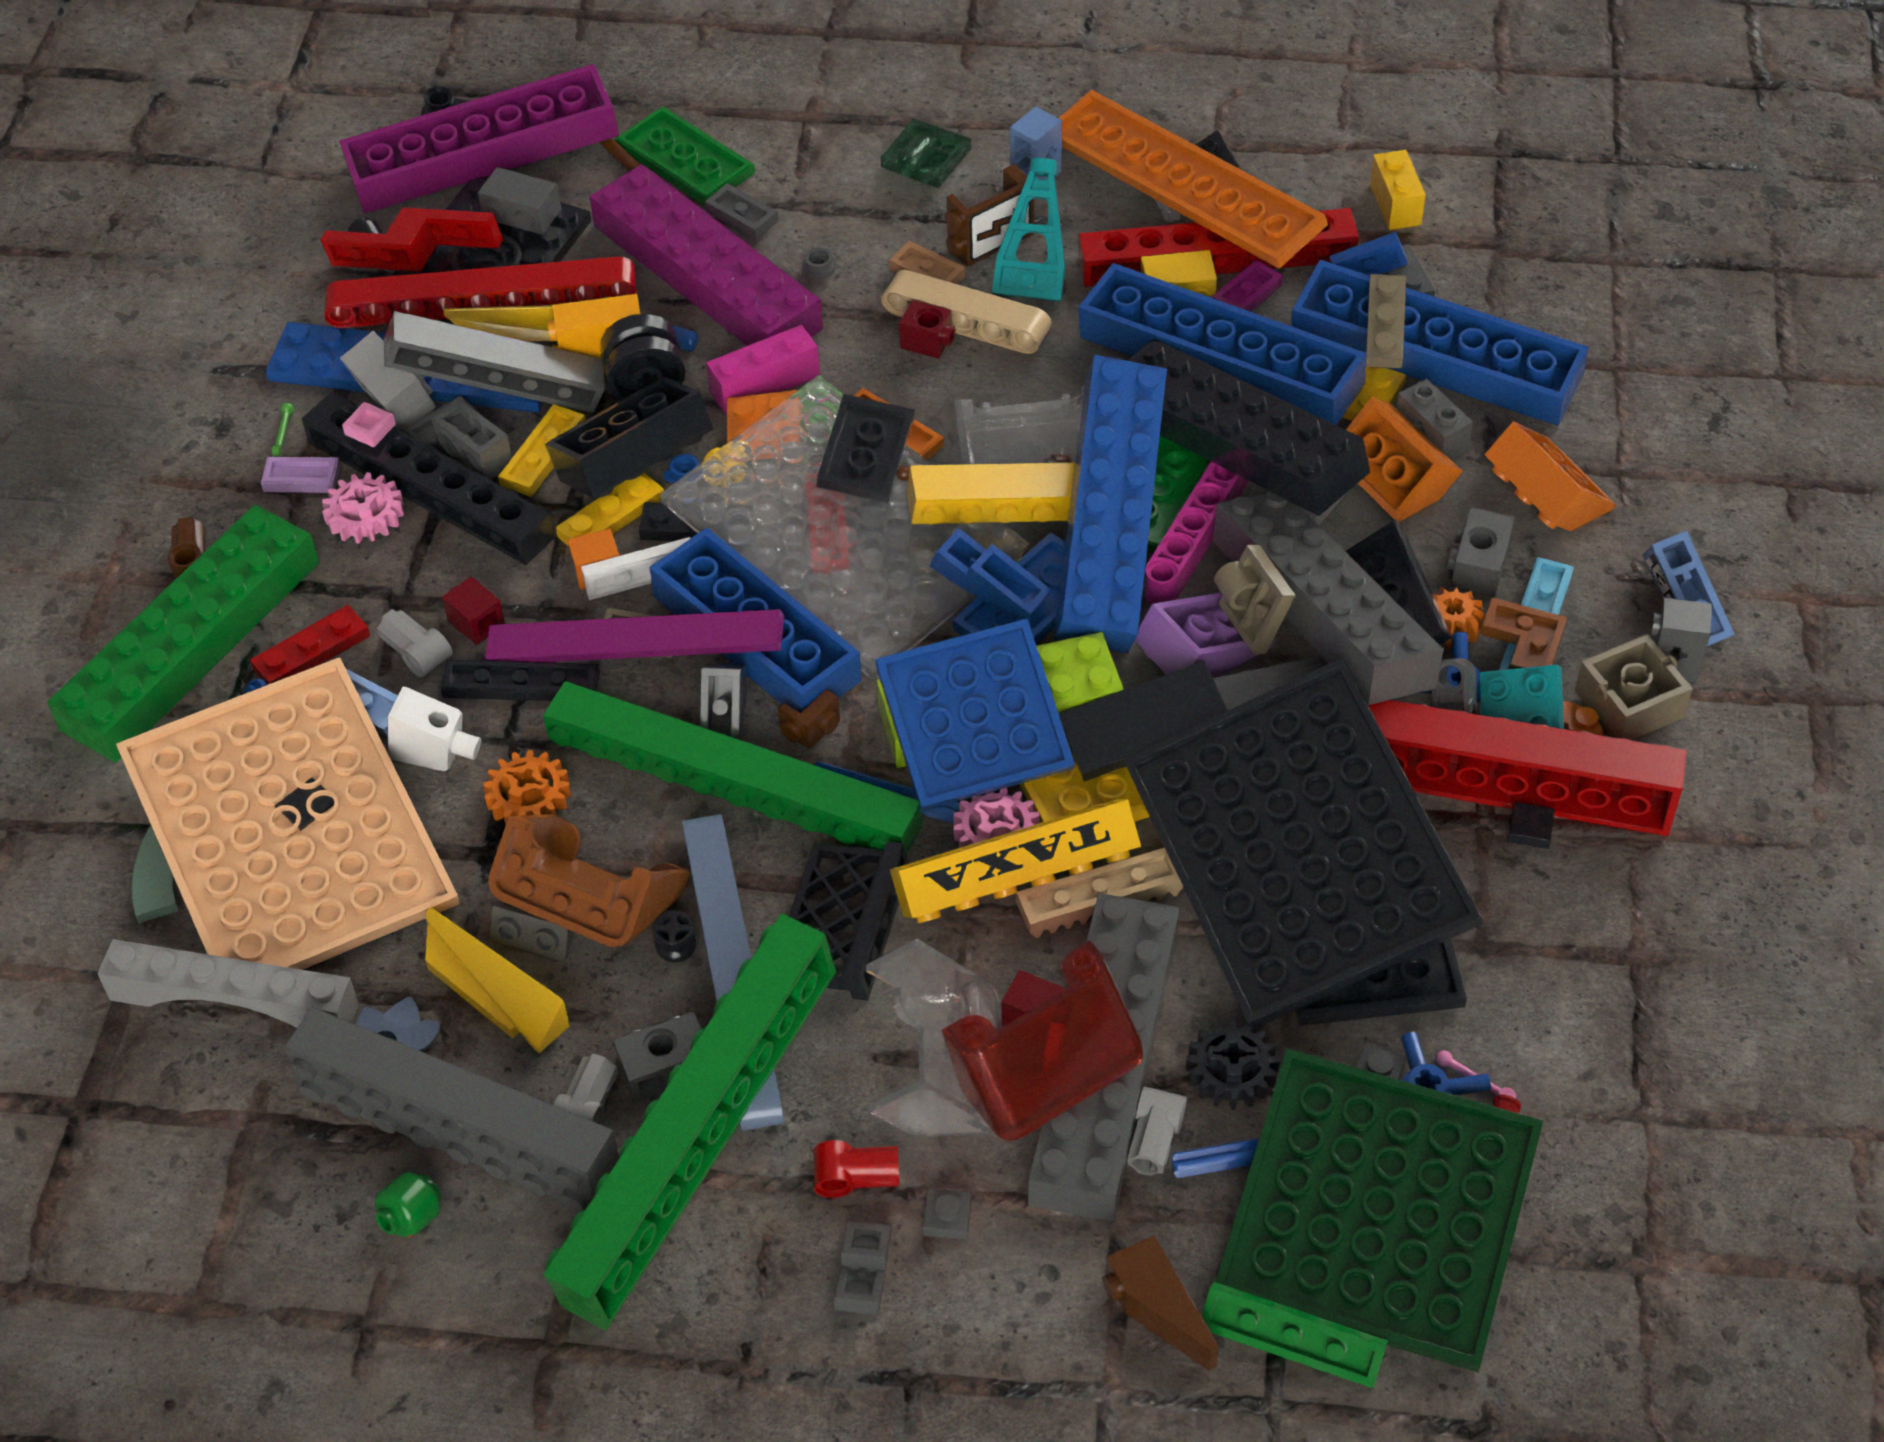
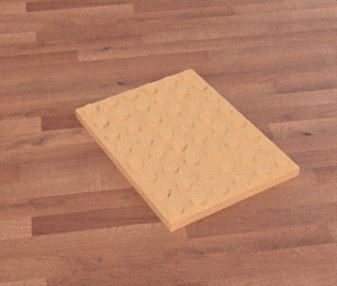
M340 657L116 743L120 756L208 955L303 970L426 919V912L430 907L440 913L460 904L451 880ZM311 777L316 780L312 783H305ZM322 785L326 790L314 792L306 802L307 811L315 820L301 831L298 828L301 822V815L295 807L282 805L275 808L277 803L298 787L307 790ZM323 795L332 797L334 799V806L322 814L316 813L311 809V803L315 798ZM282 811L295 813L297 817L294 824L291 823L282 814Z

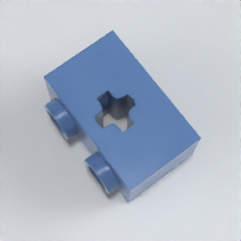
M1035 106L1010 127V165L1015 164L1028 176L1031 158H1047L1058 162L1056 176L1061 172L1062 120ZM1036 176V178L1039 180H1045L1048 178Z

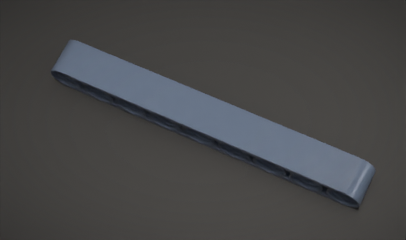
M722 814L682 821L716 1003L723 994H728L736 983L737 973L742 963L746 959L751 960ZM775 1071L772 1072L741 1120V1131L784 1123Z

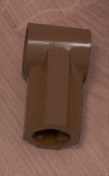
M192 517L180 518L176 525L171 527V550L167 558L175 579L206 551L205 525L203 522L196 521Z

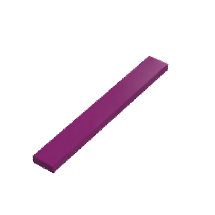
M778 609L490 625L485 660L561 662L780 651L784 614Z

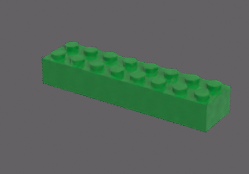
M254 504L47 701L58 730L112 762L117 763L121 756L116 743L149 731L319 564L311 534Z

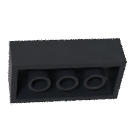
M663 376L550 440L545 445L559 480L595 499L596 497L610 494L614 489L613 487L625 480L639 477L642 475L643 470L651 465L670 459L673 453L682 447L699 442L703 435L713 430V426L700 391Z

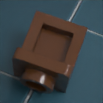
M826 689L802 713L783 703L778 708L782 734L791 742H799L810 750L822 737L831 734L838 726L840 721L838 696Z

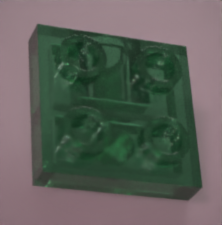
M913 118L880 157L881 167L940 188L971 150V138Z

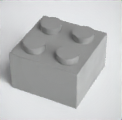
M374 330L340 357L356 382L380 409L394 415L395 426L398 429H407L436 408L429 397L433 390L423 379V375L384 367V340Z

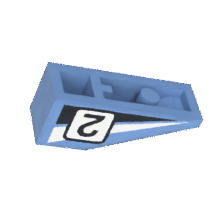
M1687 531L1652 544L1642 554L1663 598L1712 604L1711 634L1707 646L1735 635Z

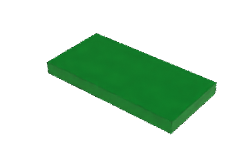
M664 106L615 138V141L636 161L704 205L709 197L727 183L737 187L755 174L753 163Z
M1162 436L1159 437L1147 550L1153 553L1211 462Z

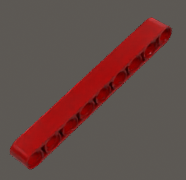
M607 257L335 281L330 283L325 289L324 318L333 327L349 328L389 324L394 311L432 320L448 319L444 316V309L557 305L636 294L635 265L630 259L625 257Z

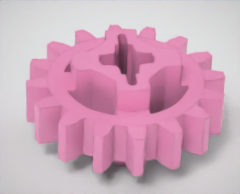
M370 472L365 474L364 479H358L356 474H352L351 482L348 483L340 479L338 481L339 489L329 488L327 490L329 498L322 500L324 508L322 512L326 525H329L333 535L340 533L341 540L343 541L349 539L350 536H354L355 542L360 544L362 538L368 536L369 540L374 542L376 539L375 534L381 533L384 536H388L387 527H398V517L404 516L402 506L404 503L401 491L397 490L396 483L394 481L386 483L384 475H380L374 480Z
M1007 788L1001 789L999 793L989 792L983 796L971 797V803L961 800L959 802L960 812H954L953 815L954 841H959V848L1022 829L1019 826V820L1023 828L1040 823L1039 812H1034V802L1032 800L1022 803V792L1018 791L1013 796L1008 795ZM971 825L974 826V833L970 828Z

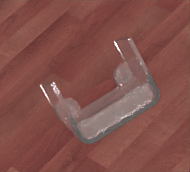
M915 939L866 964V972L895 988V1011L902 1021L918 1030L919 1081L869 1104V1112L914 1137L987 1135L1003 1128L1006 1123V1097L1001 1003L994 987L982 977L919 939Z

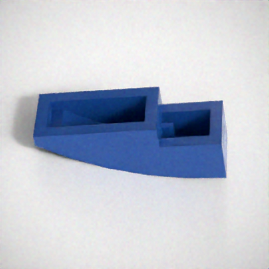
M960 528L936 551L930 564L931 568L970 594L1001 609L1027 618L1051 592L1049 587L995 545L991 544L985 549Z

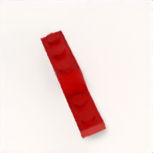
M402 207L386 234L326 230L320 241L331 266L421 272L437 245L498 249L503 238L494 214L490 212Z

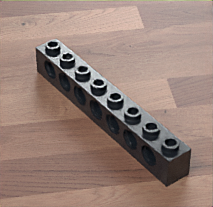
M330 393L301 418L309 444L332 457H339V461L364 475L370 472L374 480L380 475H384L386 483L391 481L396 483L397 490L401 491L403 497L524 565H527L555 538L551 515L544 507L528 502L515 491L499 486L484 474L479 475L465 467L459 460L451 459L441 454L432 445L423 444L411 437L403 429L393 427L375 447L346 436L342 424L358 408L348 399L344 400Z

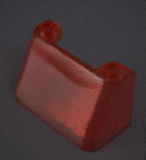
M1091 941L1071 951L1062 962V973L1070 987L1001 1029L996 1030L985 1017L969 1015L942 1030L961 1091L993 1133L1001 1139L1017 1140L1028 1135L1134 1069L1143 1058V1047L1139 1034L1102 954Z

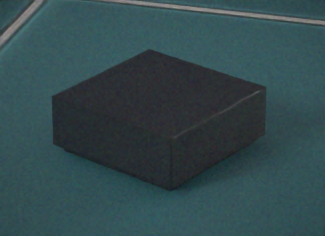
M1514 802L1508 842L1549 849L1555 809Z

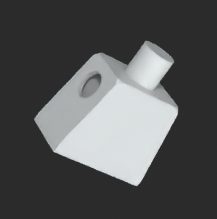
M403 686L388 715V755L390 759L440 771H446L450 768L455 755L475 760L481 746V738L462 732V712L457 708Z

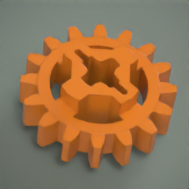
M528 750L526 757L520 758L516 752H513L512 761L506 762L503 759H499L498 765L500 770L489 769L487 772L489 781L483 782L484 798L487 809L492 810L496 821L504 818L506 824L509 816L553 814L557 816L555 809L566 810L567 808L566 798L571 797L567 769L562 770L559 759L550 762L547 752L542 753L539 758L534 757L533 750ZM548 779L553 783V787L549 786ZM502 792L506 793L508 801L502 797Z

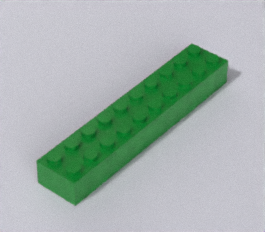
M783 913L780 914L774 925L767 926L763 931L759 941V948L751 960L746 959L740 966L736 983L728 994H723L717 1001L714 1008V1016L707 1027L700 1029L695 1034L690 1047L691 1051L682 1064H677L672 1069L667 1080L666 1089L658 1100H653L647 1107L643 1117V1124L635 1136L627 1138L622 1145L618 1162L610 1173H605L599 1180L595 1189V1197L586 1210H581L575 1216L570 1227V1235L561 1248H556L550 1254L543 1275L562 1308L607 1331L740 1124L749 1106L765 1085L835 976L836 970L825 933Z

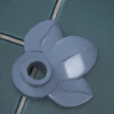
M412 997L401 1000L384 1014L373 1008L364 1007L356 1021V1025L421 1052L432 1045L440 1032L439 1021H420V1014Z

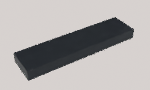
M447 660L441 692L443 698L552 701L565 681L597 692L600 669L599 664Z

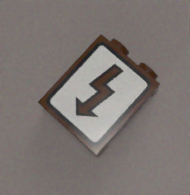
M1015 164L1003 169V192L972 208L967 209L953 194L947 196L945 219L947 222L948 238L946 239V245L951 255L958 257L967 267L998 252L1028 177ZM1034 199L1029 202L1025 216V222L1029 224H1034ZM1034 233L1025 234L1021 240L1033 235Z

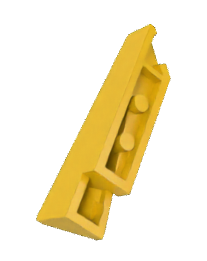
M552 305L444 309V316L458 326L527 342L550 341L547 321L554 320Z
M432 907L427 910L425 957L427 968L512 1039L518 1033H521L538 1053H541L570 1027L565 1003L558 995Z

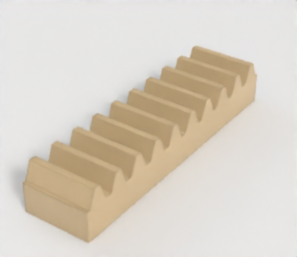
M1165 848L1058 879L1045 885L1018 891L1016 893V903L1030 935L1033 934L1035 938H1039L1044 930L1048 929L1053 934L1060 925H1064L1066 929H1069L1074 921L1077 920L1081 924H1086L1089 917L1093 916L1098 893L1149 902L1153 897L1161 901L1166 893L1169 892L1175 897L1183 886Z

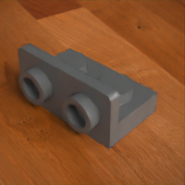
M499 899L492 905L491 941L559 961H564L568 957L570 937L574 934L573 931Z

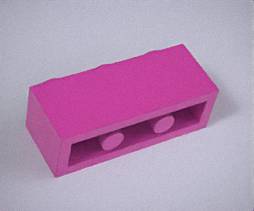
M802 324L706 362L709 392L725 415L727 414V398L783 392L820 377L818 346Z

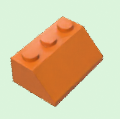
M1375 397L1370 398L1346 429L1363 438L1371 471L1358 484L1398 522L1439 501L1463 472L1394 405Z
M1513 421L1485 453V456L1494 464L1491 468L1494 474L1507 483L1511 481L1517 487L1514 491L1515 495L1529 506L1534 504L1540 511L1537 517L1551 529H1555L1558 526L1571 532L1612 511L1616 507V504L1547 436Z

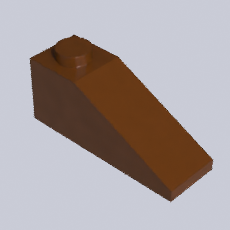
M1155 1235L1106 1256V1275L1102 1276V1281L1109 1298L1112 1301L1119 1300L1128 1316L1208 1371L1217 1367L1219 1346Z

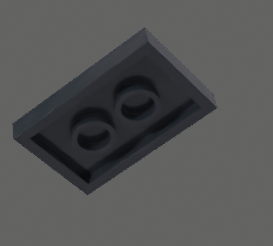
M843 394L817 476L816 487L889 503L897 477L896 472L900 467L914 421L915 410Z

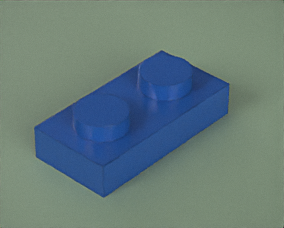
M1396 232L1330 256L1332 264L1369 276L1370 274L1379 275L1408 264L1405 251Z

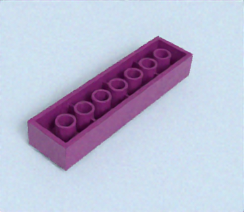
M591 64L339 140L363 213L365 214L467 183L469 180L490 176L496 167L509 170L617 137L619 133L613 105L595 65Z
M643 164L589 196L595 228L746 346L801 324L810 337L823 330L820 298Z

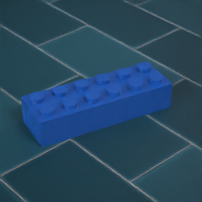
M705 528L649 567L654 598L675 615L778 609L782 611L784 622L780 651L721 653L733 664H746V675L781 705L785 703L799 713H802L824 690L827 689L838 696L839 699L862 681L860 652L708 528Z

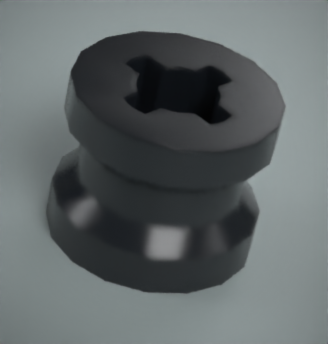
M672 910L660 914L655 919L652 928L656 952L660 958L673 963L682 962L690 958L696 949L693 921L690 916L682 911Z

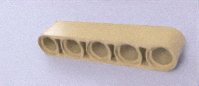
M909 270L898 271L881 298L884 308L891 314L903 317L912 300L951 310L952 326L956 327V334L1025 354H1032L1038 350L1052 324L1049 315L1037 307Z

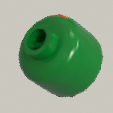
M413 1172L400 1174L375 1196V1220L378 1226L390 1235L395 1234L403 1238H411L439 1215L441 1195L437 1185L424 1174Z

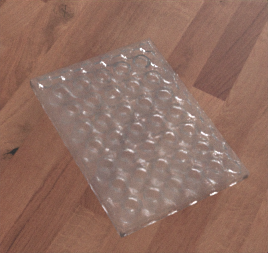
M818 375L662 492L661 503L695 532L699 533L705 528L711 530L860 652L861 671L874 681L879 676L875 666L877 658L911 650L975 597L930 567L936 551L958 528L985 549L991 544L995 545L1015 562H1018L1029 552L1030 543L1005 523L912 524L906 493L908 481H901L897 477L889 503L817 488V476L843 397L839 390ZM906 445L900 467L931 465Z

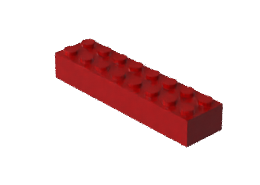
M1387 700L1368 705L1414 792L1513 809L1514 802L1555 809V817L1669 836L1683 790L1687 750L1672 748L1667 745L1636 742L1626 738L1595 735L1584 731L1553 728L1543 724L1536 725L1501 717L1494 718L1471 714L1465 711L1429 707L1424 704Z

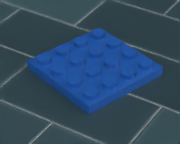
M1028 619L875 660V666L910 779L920 804V811L1074 769L1075 763Z

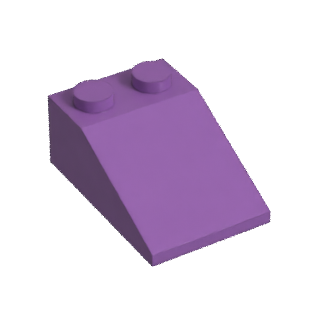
M1221 593L1152 604L1138 629V635L1135 639L1137 644L1144 650L1145 655L1153 660L1165 674L1205 661L1212 677L1216 678L1258 655L1252 653L1219 605L1222 597ZM1275 638L1269 648L1273 647L1277 640Z

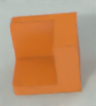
M611 528L568 539V546L581 590L585 589L581 566L619 556Z

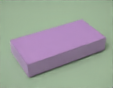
M267 457L261 480L263 492L328 493L327 490L329 488L336 489L341 468L339 457Z

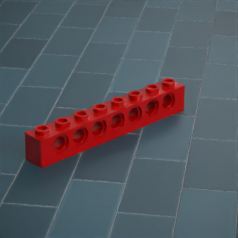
M1351 208L1319 211L1326 216L1328 225L1281 268L1317 265L1319 260L1331 263V255L1358 246L1359 235ZM1196 222L1079 233L1078 260L1084 287L1095 286L1112 263L1141 273V257L1206 250H1210L1216 275L1242 272L1255 260L1271 269H1279Z

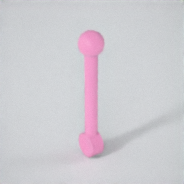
M1441 1050L1437 1053L1436 1062L1439 1066H1449L1465 1077L1478 1075L1452 1059L1449 1051ZM1491 1083V1093L1496 1096L1505 1094L1516 1098V1093L1513 1089L1507 1087L1501 1089Z

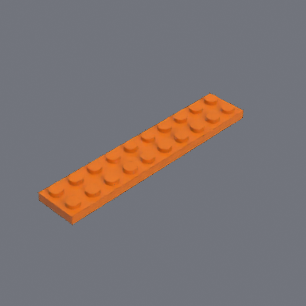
M1092 89L1059 117L1062 120V148L1279 269L1328 225L1326 216L1323 213Z

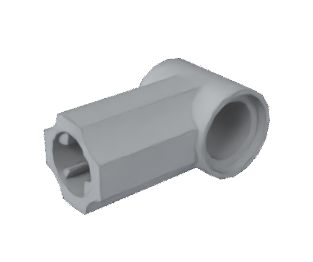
M392 609L382 616V621L377 627L379 637L401 654L407 667L416 676L423 678L453 655L450 644L438 630L431 628L427 631L402 610L394 611Z
M591 1054L588 1057L583 1056L567 1093L560 1094L553 1105L602 1125L604 1116L603 1106L617 1078V1066L608 1061L606 1057L597 1054Z
M1144 1086L1136 1114L1135 1123L1137 1126L1127 1157V1165L1133 1167L1137 1173L1148 1176L1163 1174L1174 1134H1179L1182 1125L1187 1096Z

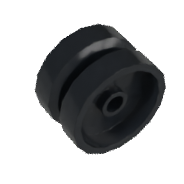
M637 314L625 317L611 325L601 338L600 352L605 366L607 383L612 394L618 399L623 400L663 376L681 384L684 382L685 365L680 353L677 334L672 324L662 317L651 314Z

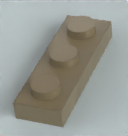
M1370 274L1366 367L1402 368L1406 276Z

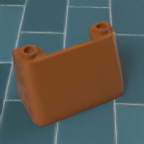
M553 814L519 815L508 817L488 880L490 891L500 901L606 946L620 947L633 942L660 914L664 913L682 896L691 871L674 864L662 863L655 865L650 870L636 867L633 869L632 875L628 879H624L576 859L581 837L578 829L571 822Z

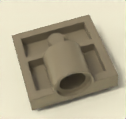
M1247 545L1239 561L1230 562L1218 570L1214 582L1222 594L1219 605L1252 653L1266 654L1296 595L1260 545Z

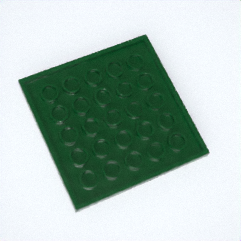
M1287 1048L1216 1282L1387 1340L1388 1346L1479 1373L1544 1120Z

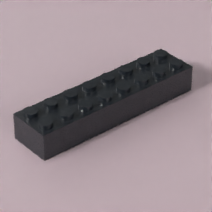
M1153 339L1127 360L1167 368L1160 436L1317 516L1324 513L1371 472L1363 438L1163 342Z

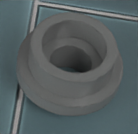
M813 248L805 254V258L802 261V270L810 278L824 279L835 272L836 260L829 250Z

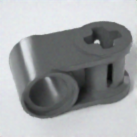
M1464 658L1441 661L1437 688L1432 689L1431 707L1465 711L1479 715L1476 698L1477 675L1475 667L1470 661ZM1451 666L1457 667L1461 672V682L1457 687L1452 686L1447 680V671Z

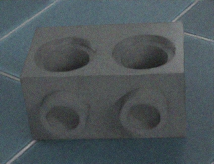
M458 399L432 418L438 448L452 459L459 460L465 467L479 475L484 474L492 480L502 472L512 459L507 434L462 400Z

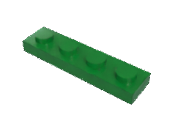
M1214 1281L1209 1288L1202 1314L1204 1322L1213 1334L1370 1388H1374L1388 1343L1387 1340Z

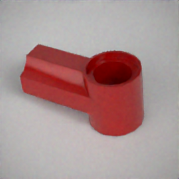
M830 1140L821 1142L814 1147V1190L820 1196L839 1198L850 1194L853 1188L900 1186L898 1146L852 1148L846 1142Z

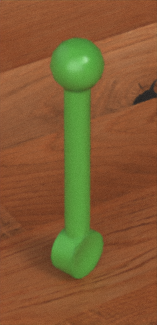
M289 402L283 403L280 407L282 418L276 443L272 446V457H282V445L289 416L294 413V406Z

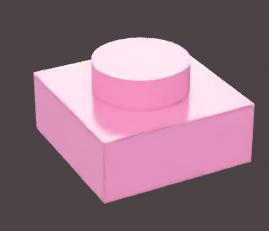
M363 402L342 424L346 436L372 447H375L396 425L392 413L366 402Z

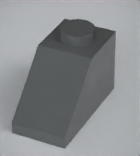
M707 663L701 668L700 727L738 740L741 739L746 698V664Z

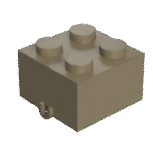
M1648 634L1581 661L1575 686V692L1585 705L1593 708L1598 713V721L1613 738H1626L1629 740L1636 739L1684 718L1693 690L1677 670L1676 659L1672 655L1665 656Z

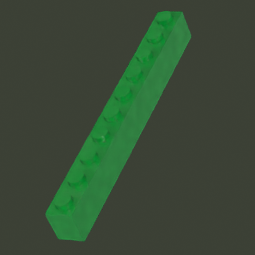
M567 681L563 683L543 714L547 737L557 745L563 747L570 746L585 751L594 758H605L617 762L629 770H640L657 776L664 782H675L692 788L699 794H709L727 800L734 806L747 807L762 812L771 819H782L797 824L809 832L817 831L829 835L844 844H855L863 848L885 850L887 842L903 843L907 854L922 826V811H920V804L916 799Z

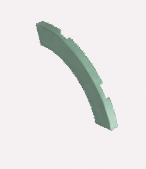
M151 825L139 847L132 877V901L139 924L179 911L176 900V882Z

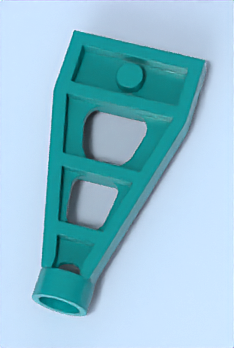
M1047 158L1030 159L1028 177L996 257L992 286L993 295L1062 302L1066 266L1055 182L1058 166L1056 160ZM1036 176L1048 178L1045 180H1039L1036 178ZM1032 199H1044L1047 201V224L1038 225L1025 222L1027 208ZM1036 233L1042 234L1045 237L1048 257L1045 262L1034 263L1017 259L1016 252L1025 234Z

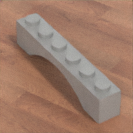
M112 939L97 973L110 1001L146 1007L174 1000L222 1002L267 1014L298 1028L311 1007L352 1023L359 1006L350 977Z

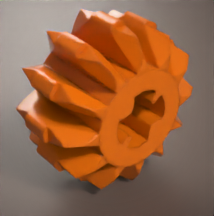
M1457 586L1452 592H1448L1443 587H1440L1437 594L1433 595L1451 636L1456 632H1464L1468 635V643L1476 644L1485 619L1482 601L1473 600L1472 591L1462 594ZM1452 638L1443 643L1447 651L1452 647Z

